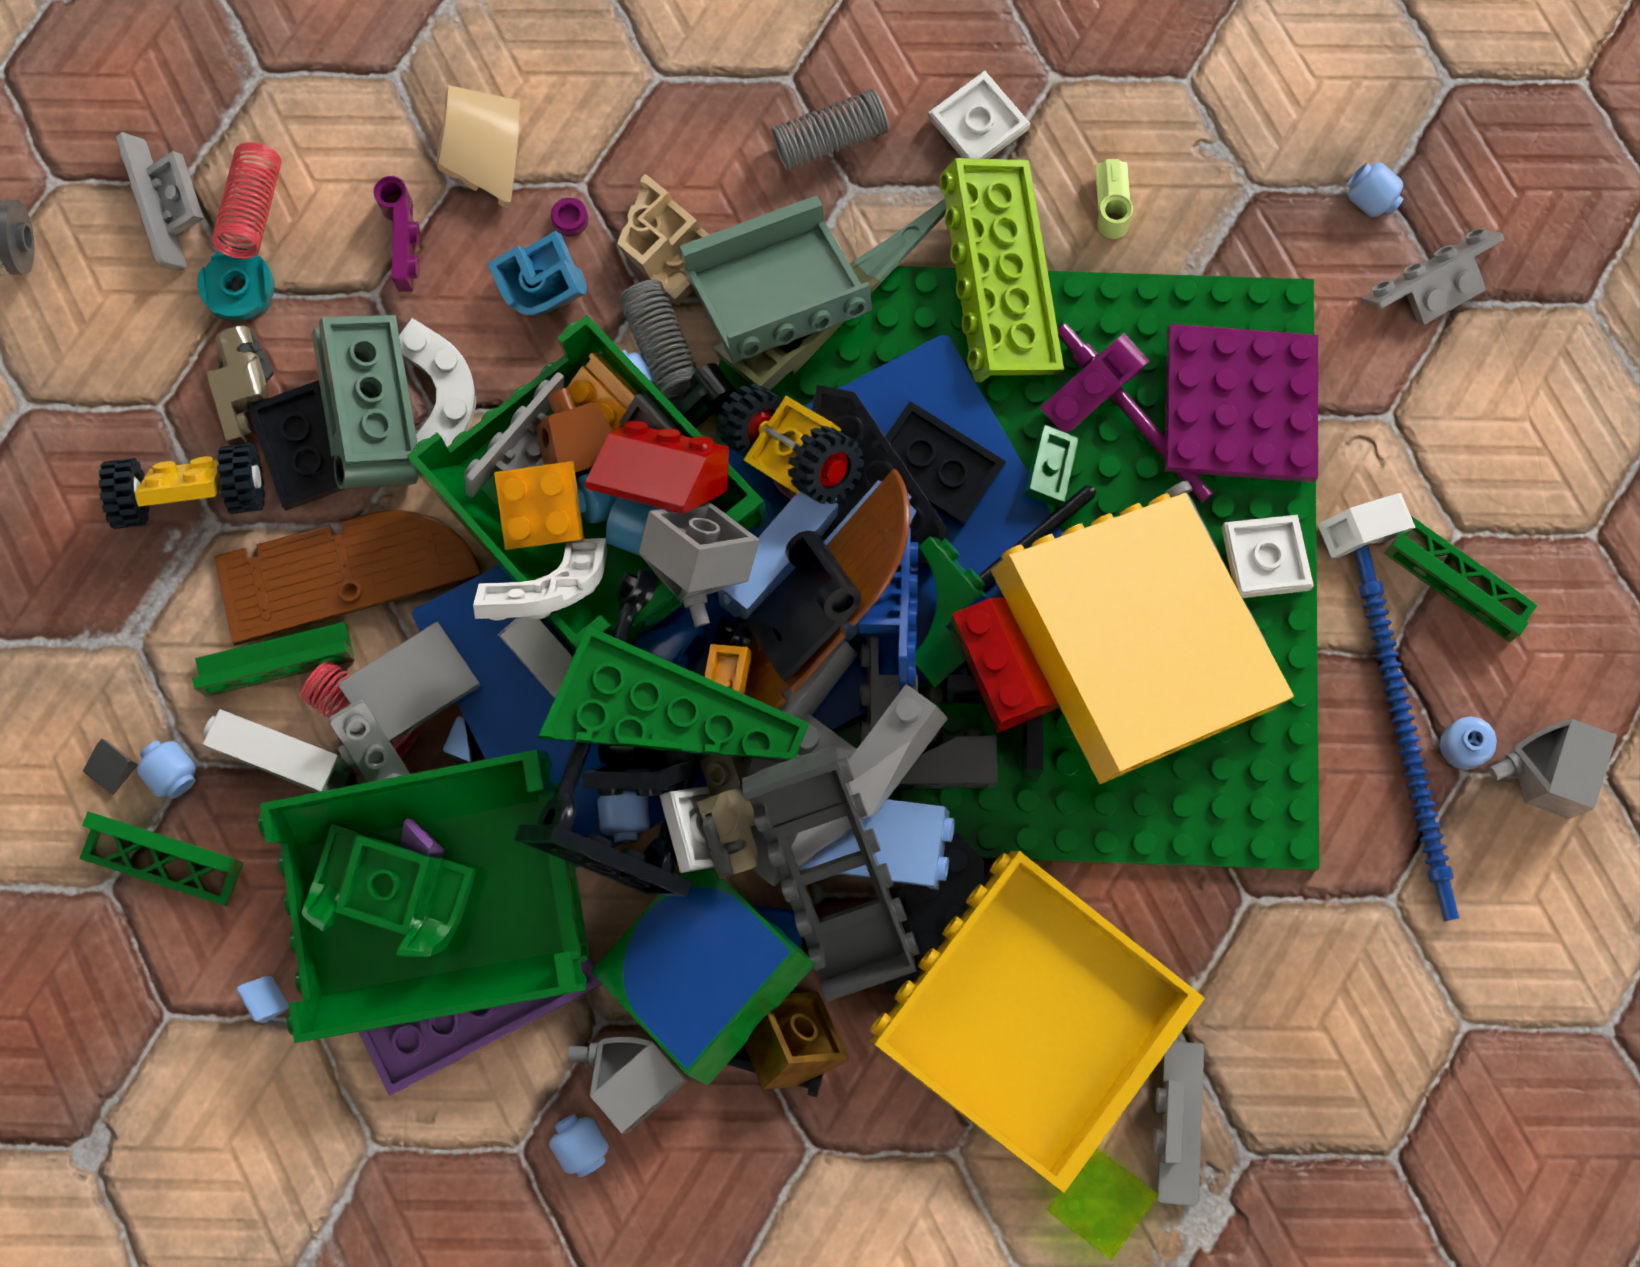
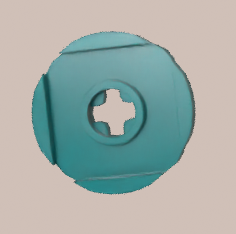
M232 247V248L241 249V250H249V249H243V248ZM217 251L211 256L212 260L207 264L206 268H201L197 280L198 292L202 301L217 318L228 321H244L258 314L265 313L269 309L275 287L274 276L268 264L260 256L256 255L249 259H237ZM239 276L241 281L245 282V285L239 291L234 292L232 289H227V285L233 283L234 277Z

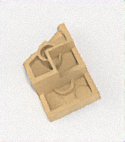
M448 85L445 94L444 124L438 140L437 169L452 178L460 179L466 186L475 191L479 187L497 197L498 204L505 208H509L514 183L520 100Z
M644 174L640 180L641 188L635 205L630 207L627 215L628 223L622 229L617 244L649 280L662 282L667 297L679 306L694 290L684 272L679 246L709 234L700 227L698 221L671 199L669 192L648 175Z

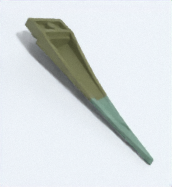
M945 199L887 240L849 263L860 283H869L871 293L945 216ZM843 322L735 363L730 359L722 342L713 349L722 361L750 384L762 386L770 391L789 372L795 374Z

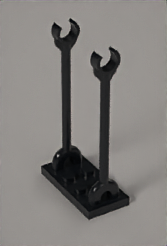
M643 569L638 571V577L629 572L625 573L617 591V600L620 606L619 617L612 634L613 637L627 643L636 614L649 603L655 592L657 576ZM737 616L734 624L723 618L716 630L714 644L747 647L753 634L744 622L745 619ZM575 742L557 795L547 802L541 812L537 825H519L514 840L648 895L687 897L692 881L673 874L677 859L666 818H664L658 838L648 845L643 854L626 848L620 852L611 848L612 841L593 834H589L588 838L571 831L576 817V803L573 796L592 744ZM695 753V774L700 763L699 760L702 757V754ZM695 777L676 783L674 791L691 789Z

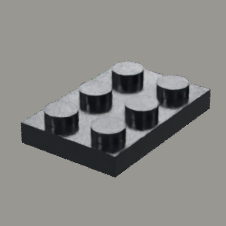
M319 380L248 405L275 488L285 511L345 490L339 489L335 480L334 458L331 457Z
M909 401L885 436L933 508L963 527L1006 464V461L911 401Z

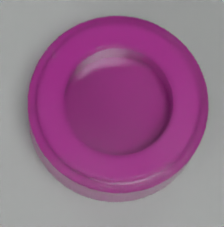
M563 198L556 202L551 210L553 226L563 236H577L588 225L587 209L578 199Z

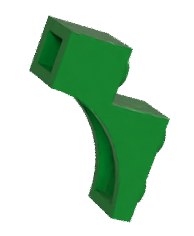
M929 537L919 548L925 555L933 572L937 603L932 626L924 642L916 651L915 663L934 687H943L946 684L947 674L955 675L956 669H963L967 666L950 627L952 613L982 602L987 598V595L981 590L985 583L971 568L965 571L956 560L960 556L956 548L946 538L940 541L938 538Z

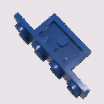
M909 528L905 550L895 575L881 597L859 621V633L899 634V693L906 684L911 687H915L916 684L915 657L917 648L916 620L919 566L918 542H911V528Z

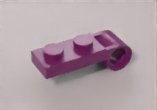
M386 176L375 184L373 193L382 214L387 219L393 221L392 280L398 292L413 291V279L419 278L418 256H414V244L420 243V226L418 221L413 220V201L405 183L396 176ZM393 194L401 195L398 201L386 203L389 196Z
M1124 333L1040 408L1060 431L1069 434L1120 387L1136 376L1150 361Z

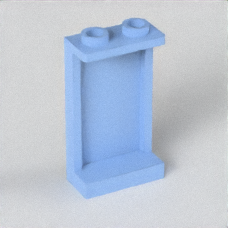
M887 799L871 818L866 817L863 820L866 830L873 828L881 849L875 855L879 865L887 863L893 882L927 886L930 889L939 890L940 881H946L949 858L944 857L946 841H952L955 820L954 818H949L950 813L946 807ZM852 828L839 841L831 842L813 855L815 858L799 868L800 871L860 851ZM866 865L839 874L871 879Z

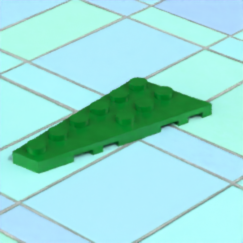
M587 626L538 739L785 762L796 758L809 723Z

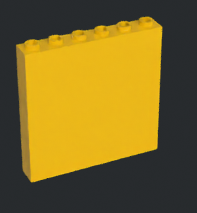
M1168 493L1163 494L1148 503L1149 506L1143 508L1140 503L1134 504L1123 510L1118 517L1114 518L1111 513L1099 517L1087 528H1084L1083 524H1077L1064 531L1061 537L1054 538L1053 534L1046 535L1033 542L1032 547L1024 549L1023 545H1017L1005 551L1001 555L1003 561L991 570L1099 784L1272 711L1294 697L1186 493L1172 498Z
M1010 851L1008 855L1004 852L991 866L990 872L993 875L986 885L979 884L966 900L969 907L962 917L955 916L945 927L942 935L946 938L938 949L931 948L921 959L918 967L922 970L914 981L907 980L899 988L894 996L897 1003L890 1013L883 1012L875 1020L870 1028V1032L873 1035L868 1042L1054 1188L1065 1193L1205 998L1022 852Z

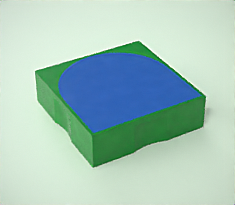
M715 867L680 873L679 871L678 876L692 881L687 897L658 895L591 970V973L684 1073L706 1085L713 1081L743 1047L758 1023L782 1003L816 964L779 927L762 917L752 901L728 877L719 879Z

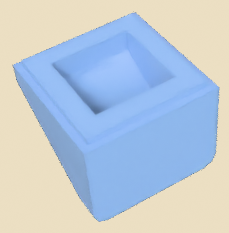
M459 716L453 724L443 752L452 759L462 763L475 762L472 734L465 718Z
M265 976L237 987V993L252 1019L256 1022L267 1023L289 1008V1004L271 976Z

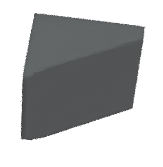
M101 738L95 746L83 772L114 795L138 764L113 744Z

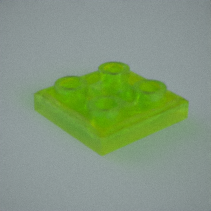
M1097 1147L1066 1192L1063 1193L1059 1190L1046 1210L1112 1261L1159 1194Z

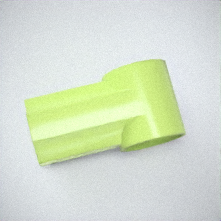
M1106 159L1104 162L1095 165L1098 204L1097 227L1102 236L1108 239H1118L1128 232L1133 213L1129 192L1127 162H1122L1119 159ZM1110 213H1117L1121 215L1123 218L1119 220H1114L1109 218L1107 215Z

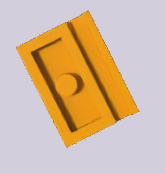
M591 352L588 356L590 358L586 366H582L567 388L570 391L575 407L595 402L611 429L615 431L622 428L619 422L635 395L639 393L601 354Z

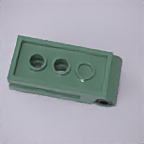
M396 315L322 317L318 323L319 328H315L311 335L331 457L334 458V475L338 488L354 489L416 484L418 474L415 472L407 455L412 452L417 444V437Z

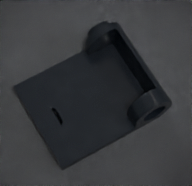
M810 530L796 534L786 546V557L796 568L744 621L780 678L785 682L857 610L861 602L859 590L817 532Z

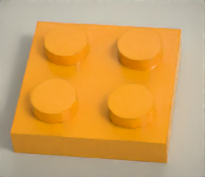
M569 461L494 472L505 550L584 539L574 462Z

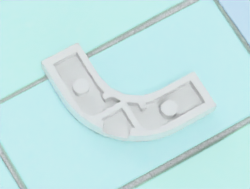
M411 318L399 335L403 358L424 371L433 380L436 387V404L430 417L416 435L417 443L423 439L430 438L438 432L448 447L459 433L469 430L474 418L476 396L472 374L463 356L449 341Z
M606 538L566 542L564 557L560 566L549 575L539 579L524 582L478 584L473 604L475 619L489 618L495 621L516 617L543 619L549 616L551 612L565 608L592 594L604 573L608 552Z

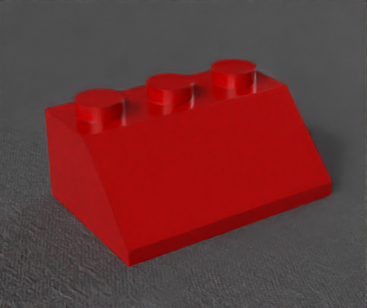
M626 422L624 427L608 434L585 481V489L685 514L728 492L729 447L715 444L713 439L709 437L690 438L680 435V431L675 429L657 430L649 428L645 422Z
M1004 597L989 598L952 613L950 627L998 733L1060 708Z

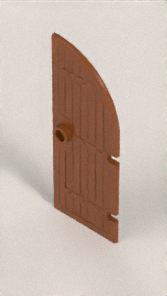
M893 469L827 544L861 594V602L857 610L787 682L780 678L757 640L752 636L747 646L752 651L744 695L781 710L788 702L784 692L790 688L792 692L796 693L847 636L842 628L844 624L849 621L851 625L855 626L884 593L902 559L910 526L908 493L904 481L896 469Z
M403 510L378 511L341 521L343 533L333 535L329 524L256 545L259 556L250 559L246 547L214 556L232 643L234 645L469 581L482 574V571L469 545L453 529L430 516Z

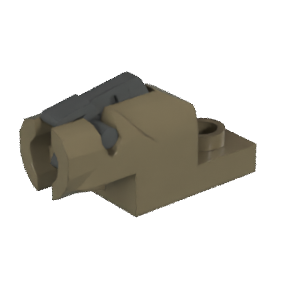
M235 326L215 336L219 369L206 373L225 439L230 446L249 443L247 434L252 433L245 412L249 411L248 405L268 398L269 389L267 382L274 375V370L254 332L249 330L247 326Z
M711 755L700 759L699 762L711 797L697 801L696 804L703 822L702 828L707 837L710 856L713 858L719 879L758 867V851L750 826L756 825L754 810L750 800L746 801L743 795L742 778L748 775L742 757Z

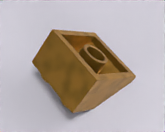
M819 992L790 993L777 1008L773 1009L758 1023L744 1044L763 1090L795 1087L841 1066L849 1060Z

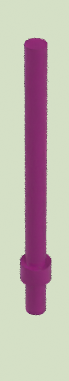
M1067 323L1058 329L1059 338L1074 354L1072 359L1081 369H1084L1099 355L1089 343L1084 344ZM1120 387L1110 397L1165 460L1164 435L1127 392ZM1175 472L1183 482L1189 481L1193 489L1192 493L1201 503L1213 494L1197 474Z

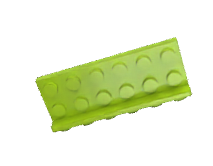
M955 158L941 173L939 187L945 199V224L950 230L952 242L950 256L956 267V293L958 298L961 299L963 311L962 330L967 336L969 348L967 362L969 369L972 370L973 379L975 382H983L990 375H1058L1064 370L1029 160Z

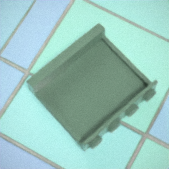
M817 195L679 246L684 272L733 363L754 357L764 351L788 344L793 340L817 331H823L830 326L851 318H857L862 314L872 311L870 285L868 282L861 284L824 221L823 205Z

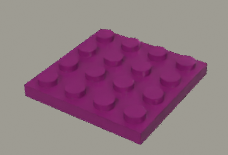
M1170 324L1167 328L1165 472L1315 482L1318 479V335Z

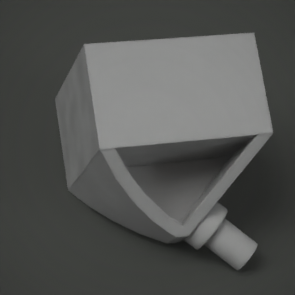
M706 502L685 514L666 509L649 511L639 554L674 596L681 602L683 601L685 609H690L694 627H700L710 623L705 603L708 602L706 595L749 581L760 539L712 503Z
M1574 719L1565 720L1543 728L1518 742L1512 747L1511 753L1505 755V760L1489 767V771L1495 781L1511 774L1517 776L1525 803L1571 819L1595 809L1617 735Z
M612 1037L602 1039L599 1043H590V1047L569 1045L568 1062L588 1063V1067L594 1068L590 1097L621 1134L632 1131L689 1081L664 1050L652 1041L634 1037Z

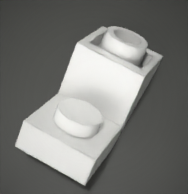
M1401 493L1349 508L1317 524L1329 554L1333 559H1338L1369 543H1385L1401 533L1404 534L1416 528Z

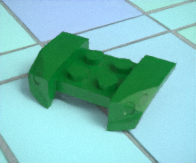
M332 823L314 880L302 910V915L321 931L338 925L342 916L345 915L406 935L397 950L396 956L430 957L445 950L462 920L477 869L444 858L427 856L368 837L369 834Z

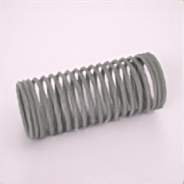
M874 89L861 92L860 95L856 94L853 98L848 97V100L838 101L835 105L825 106L823 110L819 108L817 112L807 113L805 117L801 115L799 119L794 118L793 122L788 120L787 124L783 122L771 128L776 150L787 171L796 169L798 163L803 166V159L805 163L809 164L810 159L812 161L816 160V156L821 159L822 154L827 157L828 152L830 154L834 153V149L836 152H839L840 147L845 150L846 145L848 147L852 146V142L854 145H857L858 140L863 143L864 138L869 141L870 136L875 138L876 134L881 136L889 132L886 112L880 97ZM850 101H852V103H853V105H854V110H853V108H852V106H851ZM844 104L847 105V107H848V112H847V110L845 109ZM838 106L841 107L842 115H841V113H840V111H839ZM832 108H834V110H835V112H836V117H835V115H834V113H833ZM826 110H827V111L829 112V114H830V120H829V118H828V116H827ZM820 112L822 113V115H823V117H824V122H823V120H822V118H821ZM814 115H815V116L817 117V119H818L819 127H818V125H817V123H816V121H815ZM808 117H809L810 120L812 121L813 129H812V127H811V125H810V123H809ZM802 119L804 120V122H805V124H806L807 132H806V130H805V128H804V126H803ZM796 122H797L798 125L800 126L801 134H800V132H799V130H798V128H797ZM790 124L792 125V127H793V129H794L795 137H794V135H793V133H792V131H791Z
M647 280L626 289L621 293L618 302L624 311L623 313L629 328H631V333L634 334L633 337L636 340V345H638L643 360L649 367V371H653L651 376L654 377L655 375L656 377L653 384L668 400L679 398L691 387L690 380L692 375L699 368H696V362H693L694 357L691 356V351L688 350L689 345L686 344V339L683 338L684 333L681 332L679 322L676 321V315H673L674 310L671 309L672 306L669 303V298L666 297L667 294L662 282ZM656 290V291H652V292H648V293H646V294H643V295L637 297L636 299H634L633 301L628 302L631 298H633V297H635V296H637V295H639V294H641V293H644V292H646V291ZM660 306L659 308H657V309H655V310H653V311H651V312L642 314V313H644V312L647 311V310H650V309H652V308H655V307ZM663 312V313H661V314H659V315H657V316H655V317H653V318L644 320V319H646L647 317H650V316H652V315H654V314ZM665 318V319H663V320H661V321H659V322H657V323H655V324H652V325L647 326L648 324H650V323H652V322H654V321H656V320ZM667 324V325H665V326H663V327H661V328H659V329H656V330H654V331L649 332L650 330H652V329H654V328H656V327H659V326H661V325ZM669 330V331H667V332H665V333H663V334H661V335H658V336L653 337V336L656 335V334H659V333H661V332H663V331ZM671 336L663 341L657 342L665 337ZM671 343L665 347L659 348L665 344ZM670 349H673V350H671V351H669V352H667V353L661 354V353H663V352H665V351H668V350H670Z

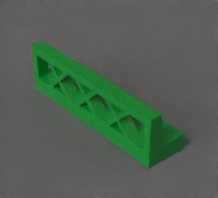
M1412 516L1411 518L1416 527L1412 530L1425 539L1427 551L1407 537L1410 533L1408 531L1397 536L1384 554L1510 643L1519 637L1529 624L1527 620L1538 605ZM1434 546H1436V547L1439 548L1440 550H1435V551H1434ZM1449 555L1456 560L1458 572L1436 557ZM1465 567L1471 572L1466 573ZM1477 577L1483 579L1488 584L1489 594L1467 579ZM1497 590L1500 591L1502 595H1497ZM1512 600L1524 608V610L1518 616L1499 601Z
M345 622L195 658L198 676L193 677L192 681L196 691L205 697L312 672L327 660H332L338 665L353 662L355 657L348 625Z
M87 811L82 826L90 829L79 859L226 907L228 906L243 862ZM101 833L112 836L119 849V852L105 859L93 855ZM122 840L133 843V845L125 848ZM142 847L149 848L156 863L143 870L135 869L129 854ZM158 852L168 854L170 856L162 860ZM123 858L126 866L114 861ZM179 858L186 860L192 875L178 882L172 881L165 865ZM195 864L205 866L206 868L197 871ZM159 869L162 877L150 873ZM215 870L228 874L220 896L207 892L201 877ZM195 881L198 889L187 886V884Z

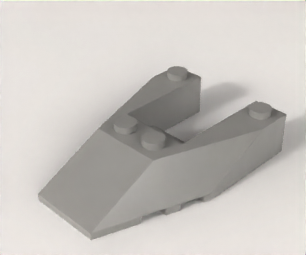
M843 639L796 693L792 692L790 688L784 692L788 702L781 711L809 723L796 758L831 745L835 746L839 759L847 758L854 777L853 781L848 782L853 795L861 794L868 815L866 817L871 818L879 811L948 718L935 704L906 684L857 749L815 719L812 714L858 655ZM752 758L743 759L748 776L784 762ZM847 816L787 836L799 868L815 858L813 855L831 842H837L848 834L847 831L851 829V825ZM756 825L750 826L758 851L757 860L759 864L758 867L752 868V870L771 885L776 886L781 882V878L777 868H773L770 862L763 832H759Z

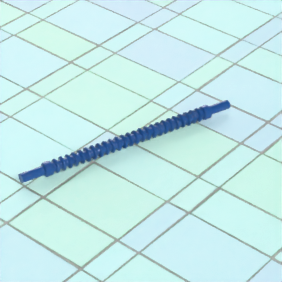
M1365 545L1354 551L1362 583L1358 589L1360 597L1366 599L1363 608L1369 610L1365 617L1371 619V624L1368 625V628L1374 631L1370 638L1376 640V645L1373 646V649L1379 652L1375 659L1382 663L1378 670L1384 672L1381 681L1387 684L1383 691L1389 693L1386 702L1392 705L1388 712L1394 714V719L1391 720V723L1397 726L1393 733L1400 737L1396 745L1402 747L1399 756H1404L1405 758L1401 766L1407 768L1404 777L1410 779V783L1406 787L1413 791L1409 798L1415 800V805L1412 806V809L1417 810L1418 815L1414 819L1420 821L1421 826L1417 828V831L1423 833V837L1419 841L1426 845L1422 852L1428 854V859L1425 860V863L1430 864L1431 867L1427 874L1429 882L1435 883L1443 921L1456 920L1460 918L1450 881L1454 878L1452 867L1446 865L1449 856L1443 854V850L1447 846L1440 842L1444 835L1438 833L1441 823H1436L1435 817L1439 814L1432 810L1436 802L1430 800L1433 791L1428 790L1427 785L1431 781L1424 777L1428 770L1422 768V763L1425 762V759L1420 758L1419 753L1423 749L1417 747L1420 737L1414 735V731L1418 728L1411 724L1415 716L1409 714L1412 705L1406 703L1410 695L1404 693L1407 684L1402 683L1401 678L1405 675L1398 670L1402 663L1396 661L1399 652L1393 650L1397 642L1391 640L1394 631L1388 629L1392 622L1386 620V615L1389 614V611L1383 608V605L1387 602L1385 599H1381V595L1384 594L1383 584L1381 581H1377L1369 546Z

